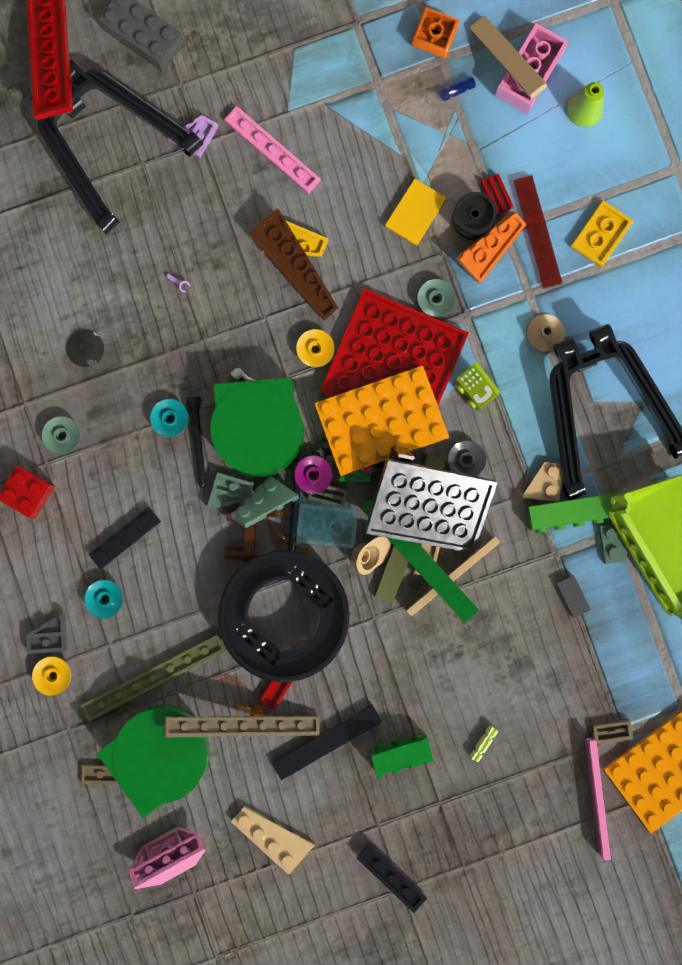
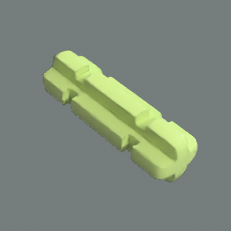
M490 725L485 730L486 733L482 735L476 744V749H473L470 757L476 762L480 761L482 753L486 752L493 741L492 738H495L498 733L497 729Z

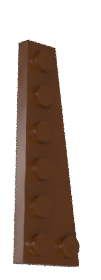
M277 208L249 234L325 321L339 308Z

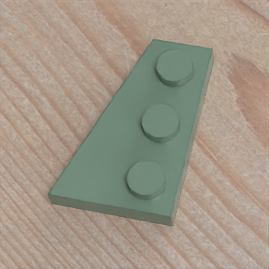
M269 476L231 513V517L243 527L248 528L266 518L270 512L284 508V505L288 502H295L299 499V496L272 476Z

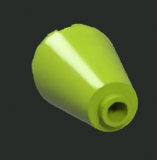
M591 82L571 95L567 103V116L570 121L577 126L590 127L596 124L604 113V88L598 82Z

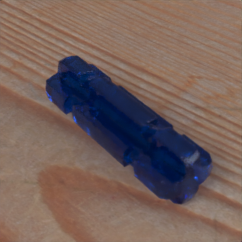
M469 77L465 79V82L462 80L449 86V89H442L440 91L442 100L446 101L451 96L455 97L466 92L467 89L475 88L474 78Z

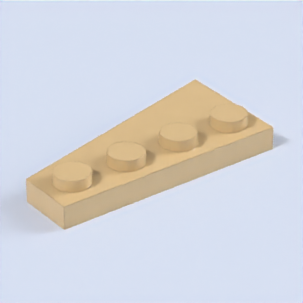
M244 806L231 820L242 833L288 875L315 846V843L310 840L308 841L297 833L285 829L282 825L272 822L267 817L247 806Z

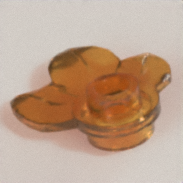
M254 704L253 706L234 705L235 710H247L250 712V716H265V714H268V710L262 704Z

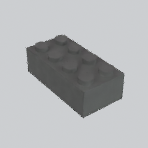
M112 0L98 19L105 32L162 72L184 44L180 31L136 0Z

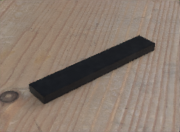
M372 704L273 761L272 765L280 779L283 780L382 723V720Z

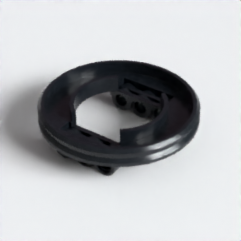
M270 551L248 560L231 576L222 592L219 603L218 624L227 651L246 671L268 681L294 682L320 672L339 653L349 628V604L340 580L323 562L298 551ZM290 580L320 609V622L317 632L306 645L299 649L286 652L279 651L273 642L269 641L261 634L258 628L249 623V607L254 595L260 588L272 581Z

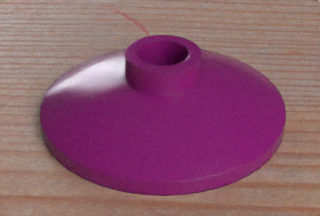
M307 456L295 468V482L306 493H321L328 488L332 481V469L329 463L322 457ZM311 471L315 473V477L313 479L309 477V473Z

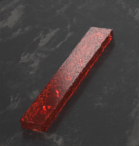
M533 176L516 179L513 183L524 222L527 224L526 229L543 289L561 285L563 282Z

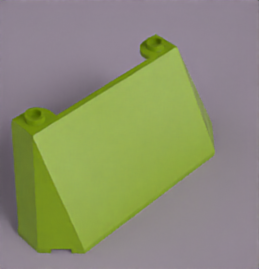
M682 474L612 496L610 502L612 509L609 511V517L664 611L670 616L674 614L682 620Z

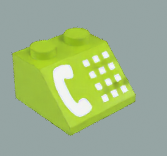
M478 362L474 363L455 380L456 389L460 394H465L468 398L467 403L473 410L476 408L479 411L501 393Z

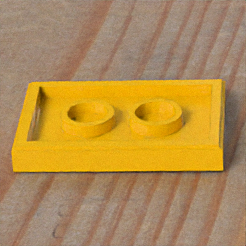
M414 179L387 221L385 228L417 247L447 198L419 180Z
M602 200L570 248L602 268L634 220Z

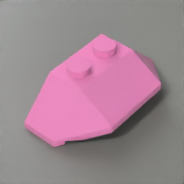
M175 827L143 845L133 865L128 870L133 887L139 889L161 885L195 866L205 852L199 832Z

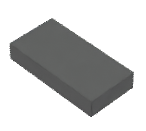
M574 575L556 583L572 618L591 610Z

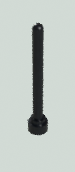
M201 396L188 397L186 402L192 414L198 485L200 488H205L206 478L199 417L202 398Z
M291 463L290 471L293 476L298 463ZM294 478L293 492L298 494L299 499L295 502L292 501L288 550L296 551L300 488L297 486Z

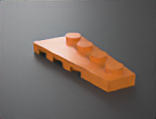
M511 211L455 259L476 282L482 283L527 224L517 212Z

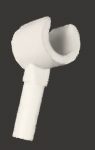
M236 368L231 372V375L237 381L241 377L246 381H255L248 377L240 368Z

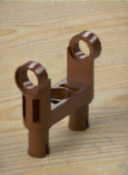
M284 508L276 509L267 514L266 517L276 518V516H284ZM227 509V514H231L236 509ZM231 516L226 517L227 521H235ZM256 523L245 528L244 546L242 548L225 547L224 552L233 554H224V559L242 560V562L246 563L248 560L258 556L254 555Z

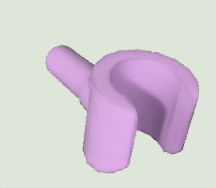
M167 274L166 277L179 286V290L182 293H186L185 290L181 289V286L186 284L190 287L189 282H181L171 274Z

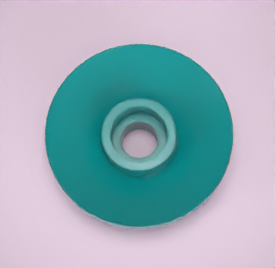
M165 399L158 402L150 414V422L153 429L164 437H174L181 434L187 427L189 420L185 406L174 399ZM168 416H173L174 420L168 422L167 418Z
M109 580L94 582L85 594L87 610L93 616L101 619L116 615L122 608L124 601L120 587ZM104 595L109 598L107 603L102 600Z

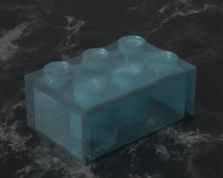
M300 504L296 543L354 548L358 509Z

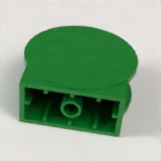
M292 377L214 384L216 408L212 415L210 427L212 442L219 456L237 472L251 477L272 476L289 467L299 455L304 441V425L299 409L295 404Z
M157 705L143 710L123 726L115 740L97 752V755L142 818H145L162 804L177 801L190 793L196 787L208 766L210 758V742L208 737H163L164 717H196L184 708L174 705Z

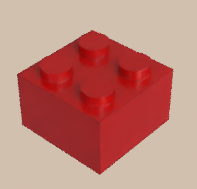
M16 466L0 492V501L29 519H36L55 486L26 468Z

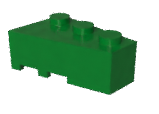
M415 734L409 740L404 741V738L393 740V744L385 745V743H379L374 745V748L370 749L377 779L383 778L382 774L393 771V774L399 773L400 769L414 768L433 762L427 735Z

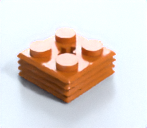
M425 7L412 38V46L446 58L460 20Z

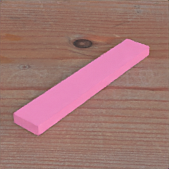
M236 106L224 119L225 123L307 194L321 181L314 172L239 107Z
M585 738L598 852L603 860H611L597 742L593 738Z

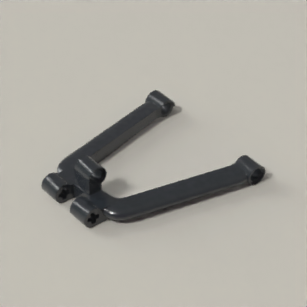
M72 59L70 60L73 111L66 114L71 119L86 107L80 97L88 91L96 89L175 142L188 157L193 155L203 145L201 139L193 131L190 132L183 125L106 72L97 69L84 72ZM62 114L38 120V129L88 212L95 220V223L107 235L120 221L105 206L58 130L57 121Z
M609 324L589 331V337L594 349L579 353L573 338L553 345V350L559 363L551 370L549 384L564 481L563 490L568 500L587 494L581 481L583 479L580 470L570 377L576 371L581 372L596 366L599 361L616 358L620 362L665 435L671 455L674 459L682 457V427L635 349L627 342L616 341Z

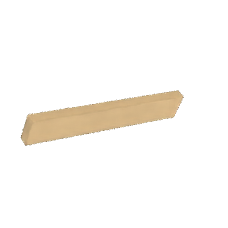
M485 15L469 27L476 38L531 99L547 87L546 82Z
M496 536L492 537L451 571L448 576L453 582L500 543ZM431 588L409 606L406 611L410 616H413L436 597L438 593Z

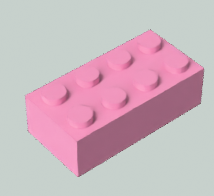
M536 23L518 53L547 82L565 52L569 41ZM507 72L498 86L495 96L528 114L539 94L531 99Z

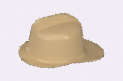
M378 536L368 543H360L354 548L349 560L357 567L360 574L368 575L387 559L391 549L390 541L386 537Z

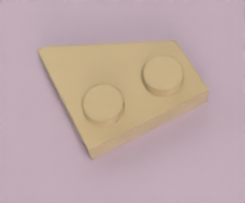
M543 462L530 485L522 494V498L560 502L562 484L561 464Z

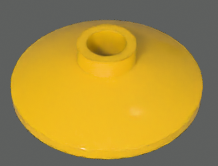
M309 330L303 333L297 342V355L307 366H324L333 357L334 342L330 335L322 330ZM315 346L319 348L317 353L312 351V348Z
M46 657L35 665L32 672V681L40 693L55 696L64 692L69 686L71 670L68 664L61 658ZM51 672L56 673L55 679L51 678Z

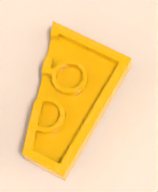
M286 221L307 256H323L329 241L328 238Z

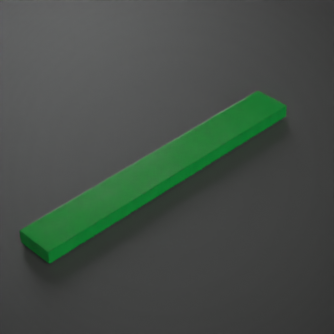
M374 497L361 507V510L368 517ZM388 538L464 623L479 611L474 603L419 543Z

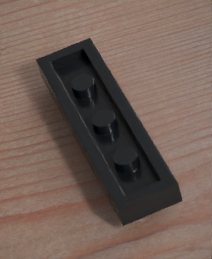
M148 507L88 555L98 568L102 570L160 524L161 520Z
M371 843L358 854L357 859L413 913L427 900V896Z

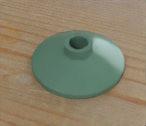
M429 280L419 289L417 296L418 305L429 316H444L452 310L455 304V292L452 286L444 280ZM438 297L439 302H433L432 298Z
M54 417L43 427V444L52 453L60 455L70 453L79 444L80 429L68 417ZM61 433L66 434V437L63 440L60 439Z

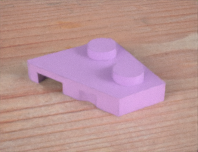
M203 115L194 119L191 124L184 126L190 132L193 131L203 142V145L193 154L198 158H201L219 127L216 122ZM168 138V140H169L171 143L177 145L175 142H173L172 140H170V139Z

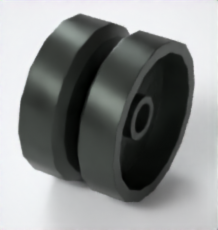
M470 192L462 196L458 200L453 212L452 223L455 231L467 240H478L494 224L497 212L495 203L488 195L482 192Z

